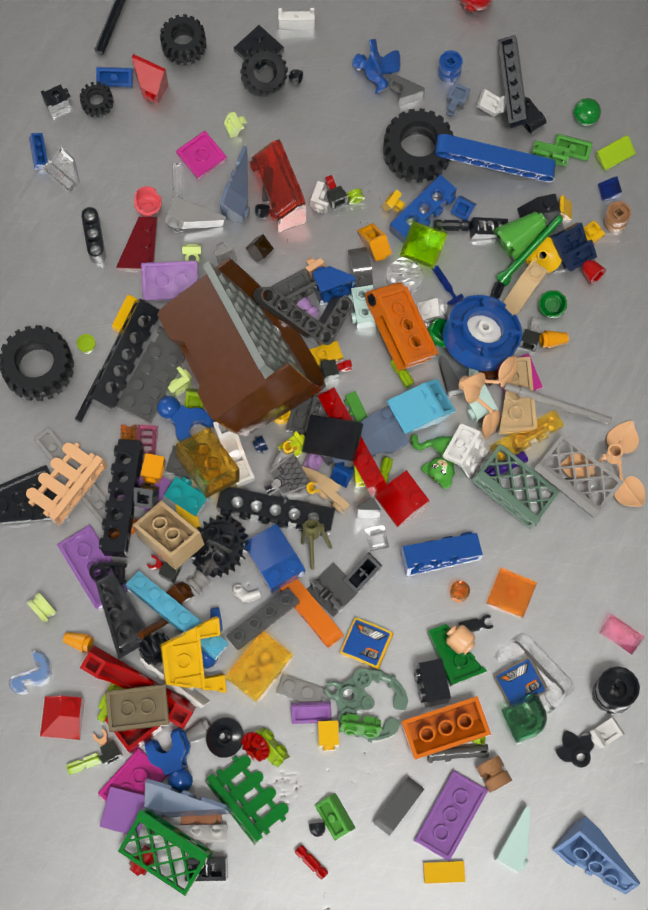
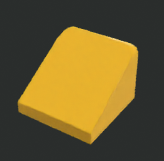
M561 195L558 201L563 220H571L572 203L564 195Z

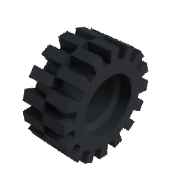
M98 81L96 85H94V82H90L91 86L86 84V89L82 88V93L79 95L83 111L85 110L87 115L90 113L91 117H94V114L96 118H100L99 114L106 116L105 112L109 113L114 103L110 88L106 87L104 83L101 85ZM94 95H101L104 99L102 103L94 105L90 103V98Z

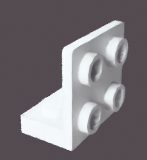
M460 424L445 450L443 458L460 465L467 477L472 479V476L479 471L481 461L488 455L489 446L481 431Z

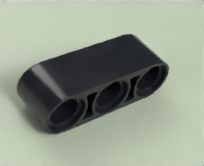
M87 207L81 214L87 251L93 263H102L106 258L100 218L95 208ZM90 216H94V217H95V218H94L93 220H91V221H88V220H87V218L90 217ZM93 233H97V234H98V235H97L96 237H94V238L89 237V236H90L91 234H93ZM95 250L101 251L97 255L92 254Z

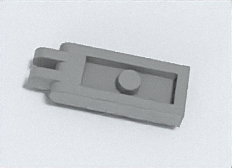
M283 674L276 694L301 703L324 702L322 701L323 698L331 700L325 694V689Z

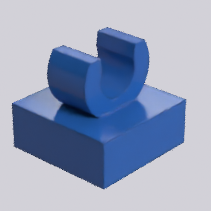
M345 462L337 463L334 466L330 479L347 488L353 476L354 467L348 468L344 466Z

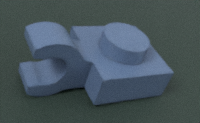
M454 82L447 96V101H450L447 107L446 115L453 117L457 106H464L470 94V88Z

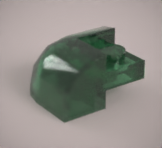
M537 692L501 709L517 745L539 735L547 724L546 710Z

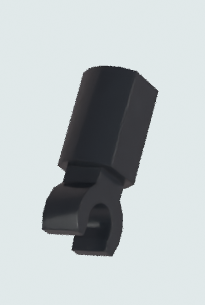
M488 614L479 620L475 618L458 622V627L464 625L472 633L478 632L480 629L488 631L493 629L494 626H487L484 623L486 619L491 618V615Z

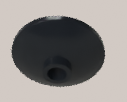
M224 717L215 720L209 726L206 733L208 749L212 754L221 758L233 756L242 746L243 729L232 718ZM224 733V739L220 740V735Z

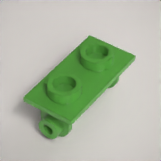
M535 140L532 154L553 159L556 161V164L567 166L571 148Z
M348 713L341 715L340 722L342 724L339 732H343L346 735L357 734L364 735L367 738L378 737L382 730L381 720H378V717L363 716V722H359L360 715Z

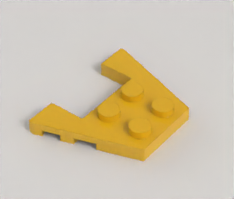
M217 616L161 644L166 685L201 688L202 690H215L222 693L227 692L225 675L223 673L204 676L200 639L221 635L219 618Z

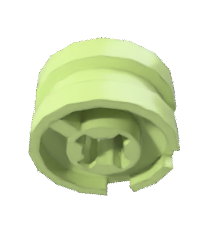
M39 592L33 600L27 602L44 623L48 621V617L56 614V611Z

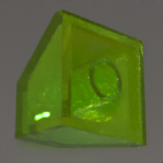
M412 221L399 256L434 269L448 233L435 227Z

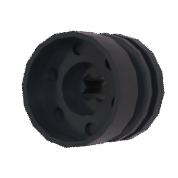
M619 666L611 667L604 671L595 683L592 693L593 699L598 708L603 712L612 715L622 714L631 707L639 696L640 685L635 674L629 669ZM613 690L614 692L617 691L618 694L616 696L615 694H611L610 692Z

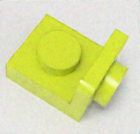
M295 431L293 436L286 441L292 440L290 442L291 448L297 445V450L291 452V454L294 453L296 457H299L303 454L302 449L305 436L303 434L299 435ZM284 442L278 446L279 451L282 450Z

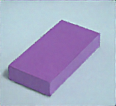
M331 701L291 703L292 724L332 721Z

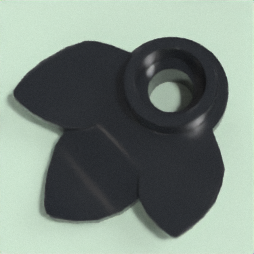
M565 731L562 738L563 747L556 749L558 757L564 762H572L578 768L586 767L590 763V752L594 747L591 733L586 731L578 737L570 731ZM578 754L583 755V761L577 760Z

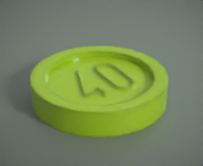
M83 334L77 339V347L83 353L91 352L96 346L95 339L90 334Z

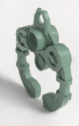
M361 668L356 670L352 678L344 683L338 681L327 682V687L335 686L337 688L335 693H331L328 688H325L324 692L329 698L336 700L339 709L337 720L339 725H341V715L346 713L357 715V710H369L374 707V699L364 689L372 681L379 683L381 680L389 683L388 688H392L395 692L393 706L396 710H406L408 697L405 689L396 679L395 675H387L382 670ZM345 690H350L353 694V698L350 701L343 698ZM389 718L378 737L367 738L364 735L355 734V737L359 738L360 736L368 739L370 743L373 740L389 738L398 732L400 722L395 718Z

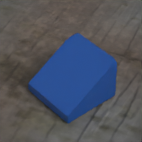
M459 196L450 213L463 220H468L477 204L463 196Z

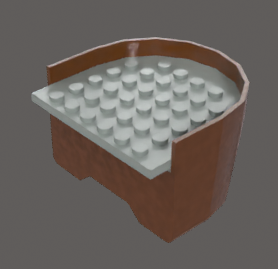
M229 257L217 267L209 261L205 263L203 268L207 274L163 306L158 312V317L169 339L180 346L200 385L198 395L208 415L230 432L243 437L302 404L322 391L326 384L315 357L299 332L254 300V290L261 286ZM264 291L263 298L266 299L267 293Z

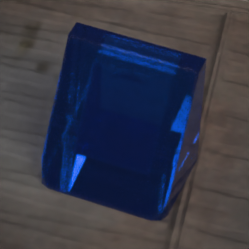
M617 176L598 184L602 201L621 197L622 190Z

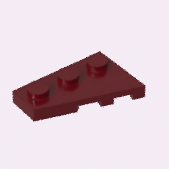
M138 217L116 266V270L142 271L141 263H153L155 261L157 217Z

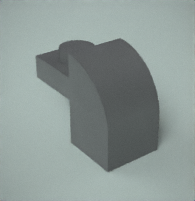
M362 247L348 250L352 275L356 278V287L373 285L372 267L367 248Z

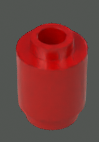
M146 845L141 848L142 851L150 850ZM152 852L143 854L146 864L151 865L155 863ZM133 861L128 863L131 865L129 870L138 877L140 874L145 876L148 872Z

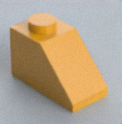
M374 223L357 230L369 255L375 261L384 260L392 254L386 234Z

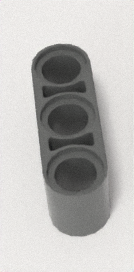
M408 777L373 824L390 836L424 791V788Z

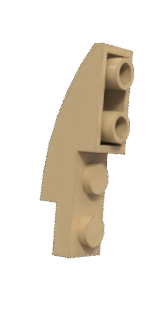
M302 466L311 482H318L314 488L315 490L321 489V492L317 493V495L323 500L327 499L332 503L331 507L335 508V511L338 513L346 514L350 509V504L338 494L341 491V486L324 474Z

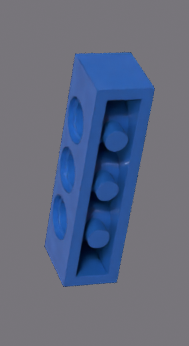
M440 174L390 223L389 231L404 245L409 241L413 242L418 237V232L421 229L425 230L431 224V220L434 217L441 215L444 210L443 208L447 204L451 205L454 202L457 188ZM433 197H440L441 200L435 201ZM427 209L429 212L422 213L420 210ZM413 221L416 225L410 226L407 222Z

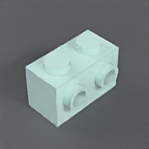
M373 285L351 288V295H348L353 303L352 323H356L357 329L377 326L365 299L366 293L374 290Z

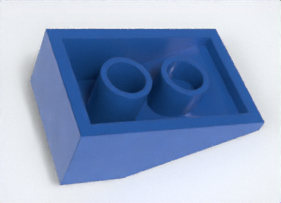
M277 524L246 540L249 544L244 547L248 550V554L271 593L306 574L300 559Z

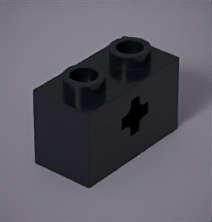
M193 857L187 859L189 871L197 869L200 861ZM210 857L195 881H226L228 878V857Z

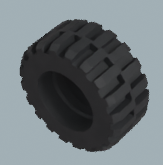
M419 108V111L409 109L408 113H405V111L399 113V118L394 117L391 120V124L387 126L386 134H384L383 155H385L386 164H390L389 169L393 173L397 172V176L401 179L404 176L407 178V181L412 182V179L417 180V183L423 182V179H427V181L433 180L434 175L438 177L442 174V171L447 169L451 160L436 156V148L429 155L417 157L407 153L402 148L401 142L411 135H424L431 139L436 146L438 135L448 134L454 136L453 131L450 130L449 123H444V118L441 115L436 116L434 111L425 112V109Z
M36 325L35 328L26 326L24 331L16 330L15 336L12 337L10 335L6 339L8 343L7 345H2V354L0 353V372L7 386L17 396H24L29 401H32L33 398H36L37 401H43V397H47L49 400L54 398L52 394L56 392L59 395L63 391L62 387L68 386L70 383L69 378H72L74 373L72 370L74 360L66 340L58 332H53L52 328L46 327L43 329L42 325ZM41 349L49 351L53 355V365L44 375L27 377L20 372V362L27 353Z

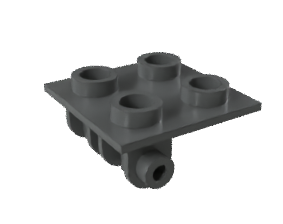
M335 563L317 579L315 578L307 588L308 592L332 617L358 594L344 581L347 575Z

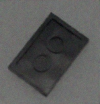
M310 415L302 452L355 462L363 423Z

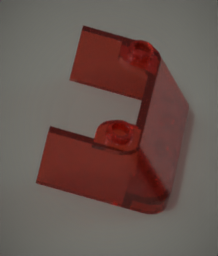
M280 139L272 141L253 155L252 161L249 163L252 171L260 175L271 202L270 216L272 220H276L279 233L306 223V203Z

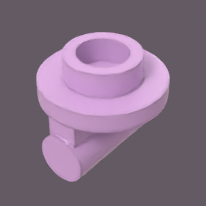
M307 454L302 466L316 471L322 465V457Z

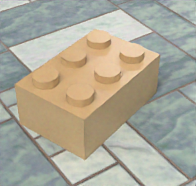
M162 500L133 524L137 537L175 570L204 546L200 532Z

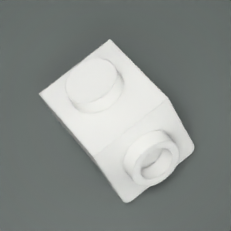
M485 89L481 91L476 107L495 117L503 113L507 108L505 95L498 97Z
M435 298L418 303V310L424 322L437 318L447 319L448 305L441 299Z
M614 717L590 731L593 743L600 748L605 747L625 734Z

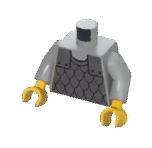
M292 440L284 442L282 450L277 454L271 465L269 474L273 481L265 485L264 488L269 496L280 491L281 495L289 500H304L314 493H320L321 489L315 490L314 486L318 482H311L296 455L294 453L291 454L298 447L296 445L291 448L290 442Z

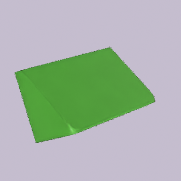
M557 133L554 145L571 148L570 157L588 161L593 142Z
M332 794L314 805L334 841L355 829V825L337 794Z

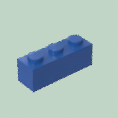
M31 133L29 141L34 170L46 169L48 161L43 133Z

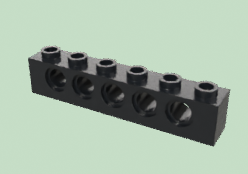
M141 298L134 301L86 400L104 410L112 409L117 405L119 401L118 394L126 387L127 381L125 380L128 374L130 375L133 372L136 358H139L143 352L141 347L144 341L146 342L151 335L150 329L152 325L154 326L159 319L157 314L160 309ZM139 318H141L144 322L143 327H141L138 324ZM131 334L136 338L135 343H132L130 340ZM122 351L128 354L127 360L122 357ZM115 367L120 371L119 377L114 374ZM106 384L112 387L111 393L106 391Z
M118 439V445L114 447V457L116 458L115 463L111 465V475L113 477L112 482L108 484L110 496L109 500H106L105 503L107 515L106 519L102 521L104 534L103 538L101 537L99 540V549H101L104 556L128 557L135 506H133L134 487L139 486L144 454L142 441ZM126 458H131L128 464H122ZM124 476H127L128 480L124 483H121L120 479ZM125 495L124 500L117 501L118 496ZM116 514H123L119 520H114ZM114 532H120L117 538H111Z
M221 485L216 507L217 512H220L223 516L231 517V515H237L242 520L250 521V518L256 519L261 524L275 523L280 528L295 527L300 532L303 531L302 524L309 517L316 516L319 519V523L324 524V530L329 535L331 534L335 516V508L289 500L273 495L269 496L268 494ZM240 500L243 502V505L240 508H235L233 503ZM255 504L262 506V509L258 512L253 511L251 508ZM273 508H278L281 510V513L274 516L270 511ZM292 512H297L300 514V517L293 520L289 515Z

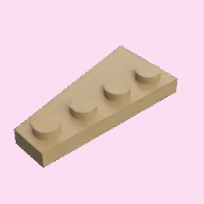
M530 357L516 358L517 370L510 384L522 385L534 391ZM506 390L499 434L537 432L535 400L528 397H519L516 393Z

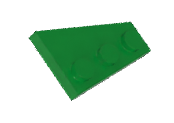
M444 624L429 630L427 633L438 659L442 658L450 687L486 673L487 670L477 662L476 657L471 652L457 654L447 645L446 639L448 635L446 633L451 628Z

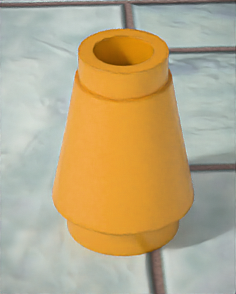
M545 330L540 333L539 337L540 346L546 349L567 344L569 341L567 332Z
M66 632L63 637V643L85 653L89 652L93 647L94 638L90 634Z

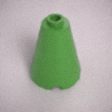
M533 212L497 227L493 232L496 237L500 236L499 243L515 261L545 229L547 220L541 212L539 214Z

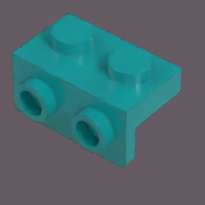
M184 476L181 479L175 477L163 496L197 517L205 503L211 499L207 496L208 492L201 487L195 489L191 486L192 481Z

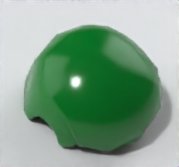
M584 98L576 103L573 115L579 124L590 126L599 120L601 108L596 100Z
M557 290L547 291L542 294L539 300V310L548 318H558L567 309L566 296Z
M440 318L435 319L427 329L435 346L446 348L443 340L445 320Z

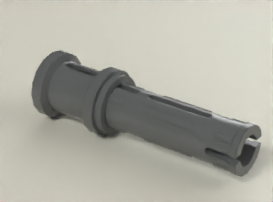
M488 744L452 747L428 755V763L432 764L435 761L449 763L451 759L489 757V752H487L489 748Z

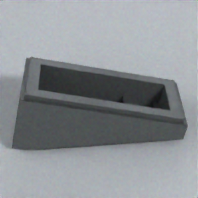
M440 356L438 364L447 396L462 394L463 390L459 389L458 377L445 356Z

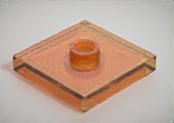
M501 568L486 604L523 619L537 582Z

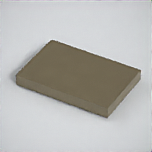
M166 684L105 692L109 732L170 725Z

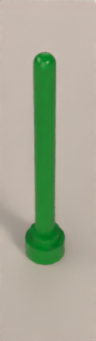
M558 215L506 271H500L495 278L506 287L511 282V275L563 221V217Z

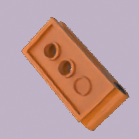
M397 282L366 293L365 299L398 372L426 363L432 357L439 354L407 286Z

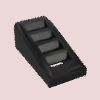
M473 217L470 221V239L500 238V236H495L492 231V225H494L495 229L500 224L501 226L507 224L508 219Z

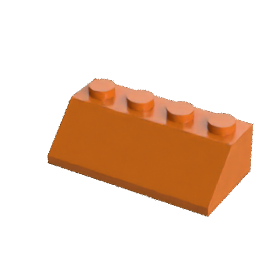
M478 696L401 722L414 760L491 735Z

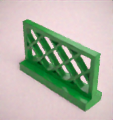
M141 809L118 852L186 896L205 863L210 859L213 851L149 809ZM140 823L147 827L148 835L138 836L137 827ZM153 836H162L165 846L155 848ZM149 837L151 849L142 851L139 840ZM136 841L138 853L131 854L125 850L127 844ZM177 846L180 848L182 857L172 859L170 847ZM166 849L168 861L159 862L156 851ZM152 852L155 864H146L143 854ZM193 857L200 861L197 869L189 871L188 858ZM183 860L186 872L176 874L173 862ZM169 863L172 875L164 876L161 874L160 865ZM186 874L188 884L184 889L178 885L177 876Z

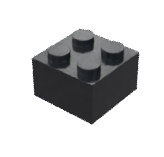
M442 658L418 663L414 677L416 684L420 683L421 687L418 691L420 703H424L425 707L448 703L451 695Z

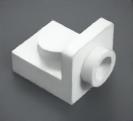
M317 181L310 200V207L316 212L327 213L329 203L324 201L327 192L324 190L325 183Z

